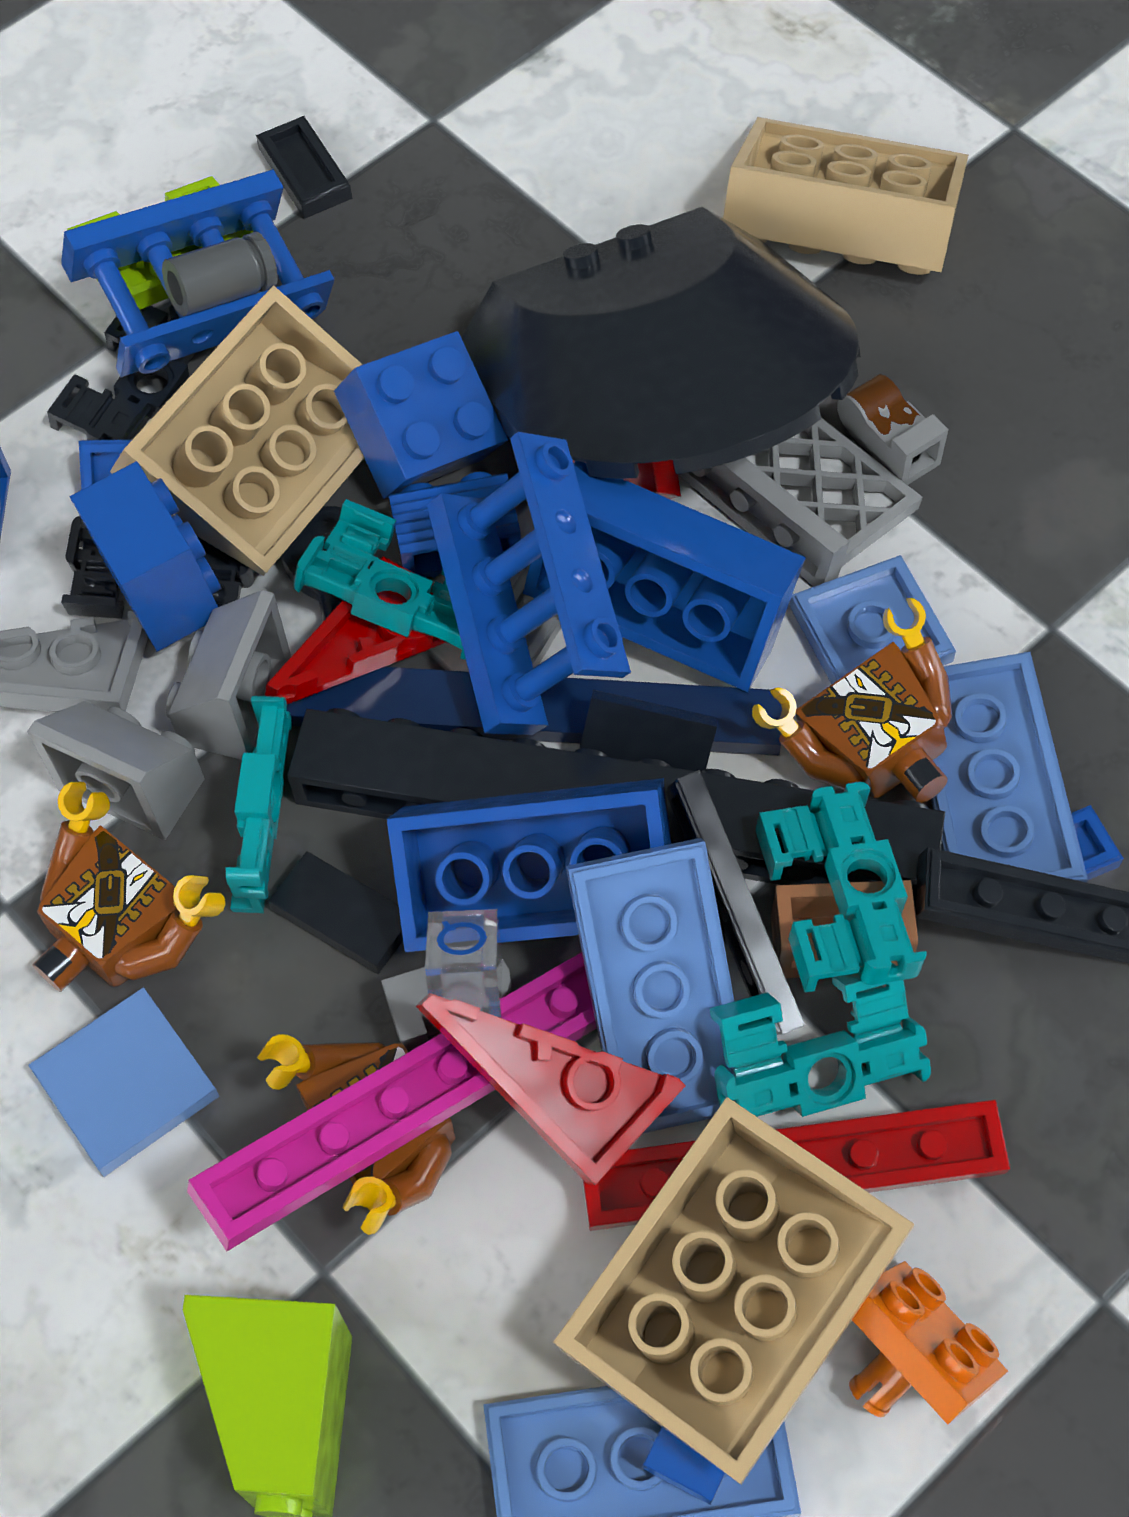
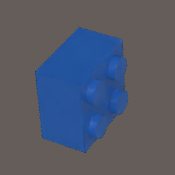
M458 331L358 366L334 390L383 499L388 498L389 494L402 492L404 488L411 484L426 483L482 461L508 440Z
M136 461L69 496L107 568L156 652L206 626L212 610L218 608L212 594L222 588L204 557L206 555L205 550L188 521L183 523L180 516L175 514L179 512V509L161 478L150 483L141 466Z

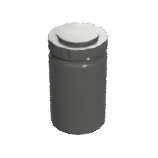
M253 232L243 235L242 238L236 237L167 258L162 262V275L167 294L175 310L184 317L256 294L258 291L269 290L278 281L276 262L271 248L259 232Z

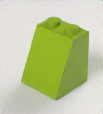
M184 1295L183 1314L234 1490L254 1507V1514L260 1516L332 1517L352 1345V1335L337 1306L331 1303Z

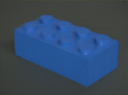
M574 461L575 473L622 637L748 692L772 651L806 557L624 479L589 477L586 463ZM542 556L530 564L523 594L532 598H536L550 588Z
M664 778L406 806L399 809L387 818V826L405 952L441 949L438 946L437 937L445 928L442 923L443 921H447L450 925L466 922L480 926L486 932L487 939L485 944L579 935L566 866L672 844ZM458 927L456 930L449 931L445 935L444 943L449 948L473 946L479 942L480 936L472 928Z

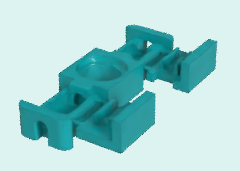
M346 499L342 504L339 521L325 541V545V537H315L298 561L294 589L300 592L305 585L330 593L352 604V615L408 637L411 631L415 630L440 638L461 649L460 659L465 660L446 579L443 584L436 581L433 584L432 580L375 557L374 555L378 549L386 551L390 545L396 519ZM382 591L397 592L404 596L407 602L403 604L387 603L381 600L377 593Z
M252 696L251 704L259 730L256 747H253V753H243L234 813L237 818V829L243 838L241 855L237 857L236 867H226V880L232 893L230 906L232 912L264 913L265 901L269 895L268 881L274 839L277 837L284 786L283 771L289 730H291L292 722L290 712L286 711L287 702L285 697Z
M864 782L847 783L844 793L835 794L832 786L817 788L813 792L809 807L806 805L759 812L755 831L771 881L781 879L783 867L792 866L794 858L804 857L806 861L812 855L814 862L823 861L824 856H827L824 866L840 914L834 915V923L813 926L811 919L795 921L792 923L788 938L805 993L815 991L819 979L859 973L860 966H864L860 978L868 985L915 978L919 975L927 955V951L915 953L913 951L901 916L908 896L889 840L876 841L865 810L871 788ZM775 828L779 829L785 853L781 851ZM857 869H867L881 878L884 888L875 893H863L851 886L847 875ZM809 933H811L813 944L818 957L817 961H815L814 954L807 935ZM891 961H897L898 965L891 967Z
M864 966L860 967L859 973L832 977L833 985L842 991L843 1000L847 1003L852 1002L853 1010L851 1015L854 1017V1020L847 1022V1028L849 1032L853 1033L854 1038L845 1030L787 1046L783 1040H777L775 1023L783 1021L781 1005L768 992L709 1008L711 1018L720 1027L725 1064L729 1068L733 1067L734 1071L733 1075L722 1064L714 1072L719 1107L728 1097L731 1100H735L738 1105L756 1117L793 1107L804 1117L866 1099L864 1087L866 1085L908 1073L914 1074L922 1082L926 1081L931 1075L930 1059L919 1049V1047L927 1045L926 1031L923 1026L908 1015L904 980L868 985L860 978ZM823 1058H836L838 1073L832 1083L821 1089L810 1088L808 1075L812 1066Z

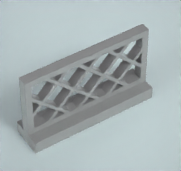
M822 418L804 430L808 433V439L790 438L761 451L769 453L770 467L755 466L747 458H742L715 467L678 474L748 533L806 557L800 575L814 587L838 578L843 565L918 510L923 498ZM779 454L810 456V470L780 468ZM820 457L841 459L851 467V473L821 471ZM781 485L812 487L813 502L797 500ZM822 488L853 490L854 505L823 503ZM864 491L884 493L896 504L891 508L865 506ZM825 520L855 522L856 534L847 540L827 524Z

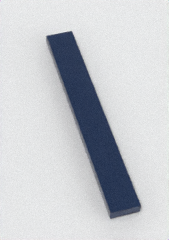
M382 667L287 704L286 710L291 715V726H302L306 708L325 712L332 708H341L352 711L362 718L387 722L393 718H404L414 721L425 728L443 731L466 728L476 731L487 738L513 740L528 738L536 741L580 744L594 689L718 718L711 752L780 756L781 743L779 741L781 733L777 728H763L752 717V708L756 704H760L772 719L778 720L781 716V704L772 696L770 689L750 688L746 692L737 687L567 677L541 694L548 726L534 735L484 733L469 672Z

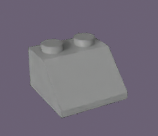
M261 590L213 609L204 631L198 630L193 636L189 648L188 669L182 683L176 682L169 692L166 703V715L170 718L175 733L186 739L194 748L242 760L243 753H253V747H256L259 725L251 704V697L265 696L266 684L291 658L274 593Z
M83 701L35 720L27 731L59 791L70 782H85L86 791L82 796V802L87 804V800L93 792H104L110 801L108 814L164 840L167 839L205 780L195 755V749L186 739L170 731H163L159 735L142 727L140 722L131 714L117 707H109L106 711Z

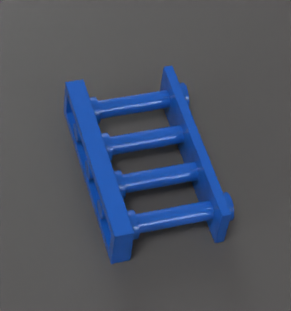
M274 169L64 231L61 265L70 282L88 277L97 279L126 333V336L120 337L116 369L120 377L138 371L143 374L152 373L166 366L169 361L219 345L268 292L266 290L185 317L177 312L180 317L179 319L149 328L118 270L120 267L140 261L150 262L166 291L162 275V262L167 258L173 257L172 251L192 245L202 248L223 242L222 236L246 229L259 232L268 242L276 262L278 278L282 283L281 286L276 288L311 319H314L326 309L335 280L330 270L304 278L273 220H276L284 188Z
M517 432L510 438L519 469L515 476L485 499L441 493L427 504L484 733L534 735L548 726L541 699L542 693L573 673L574 675L624 678L631 673L567 441L565 439ZM527 499L535 529L503 552L495 522ZM542 556L550 588L518 610L510 579ZM558 614L566 647L533 668L525 636Z

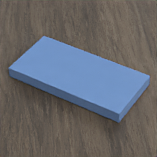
M1031 652L944 666L949 678L952 719L944 729L947 748L933 761L946 775L948 781L941 792L931 799L933 810L945 811L942 850L1087 882L1088 878Z
M697 838L566 866L601 1051L621 1057L624 1062L661 1075L669 1074L677 1077L686 1085L643 1133L711 1119L719 1109L714 1072L722 1064L733 1075L734 1071L733 1067L729 1068L725 1064L720 1027L711 1018L709 1008L734 1002V995L705 841Z
M608 1386L483 1404L497 1517H800L801 1515L785 1422L782 1423L742 1485L725 1473L710 1505L643 1469V1464L662 1426Z

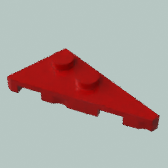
M382 557L380 559L392 565L407 570L406 568L394 563L393 561L385 557ZM382 591L377 593L378 597L387 603L403 604L407 602L404 596L397 592ZM343 600L266 684L265 696L285 697L287 704H290L447 642L412 630L408 637L352 615V604Z

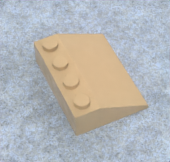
M757 117L731 165L723 219L762 240L764 243L767 240L789 244L790 249L798 253L817 254L821 250L843 254L844 259L856 264H872L876 260L898 264L900 270L916 275L928 274L930 271L942 272L969 154Z
M273 285L124 448L110 472L113 474L137 461L150 483L159 478L164 481L179 509V512L175 514L180 516L183 523L188 521L199 538L264 576L364 459L334 393V390L350 372L363 364Z
M727 1097L553 1343L617 1394L742 1485L914 1228V1223Z

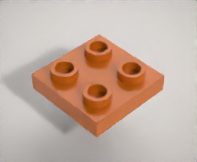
M906 1261L882 1274L852 1319L881 1352L858 1375H855L850 1380L849 1387L856 1400H859L867 1391H872L881 1382L882 1387L863 1405L868 1412L881 1418L885 1417L891 1407L913 1386L948 1425L986 1394L1008 1370L997 1359L999 1351L989 1336L971 1323L964 1324L944 1303L946 1295L938 1282L924 1270L916 1267L912 1269Z

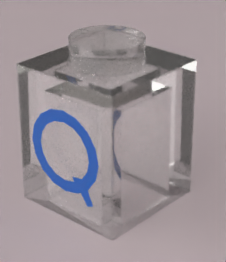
M497 909L428 912L425 960L428 994L432 993L449 1000L456 999L479 1007L480 1011L501 1017L502 954Z

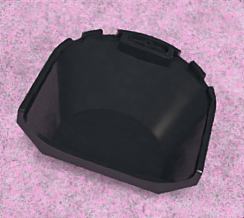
M704 207L693 209L649 226L644 224L627 226L619 230L615 238L596 245L592 243L574 245L566 249L562 257L493 281L462 336V341L501 426L509 438L517 432L565 439L572 459L574 461L586 462L589 477L611 479L637 478L639 474L638 463L673 460L675 473L682 474L733 462L778 445L821 420L819 404L830 395L831 399L843 400L858 377L856 360L858 357H861L855 324L848 312L839 303L762 240Z

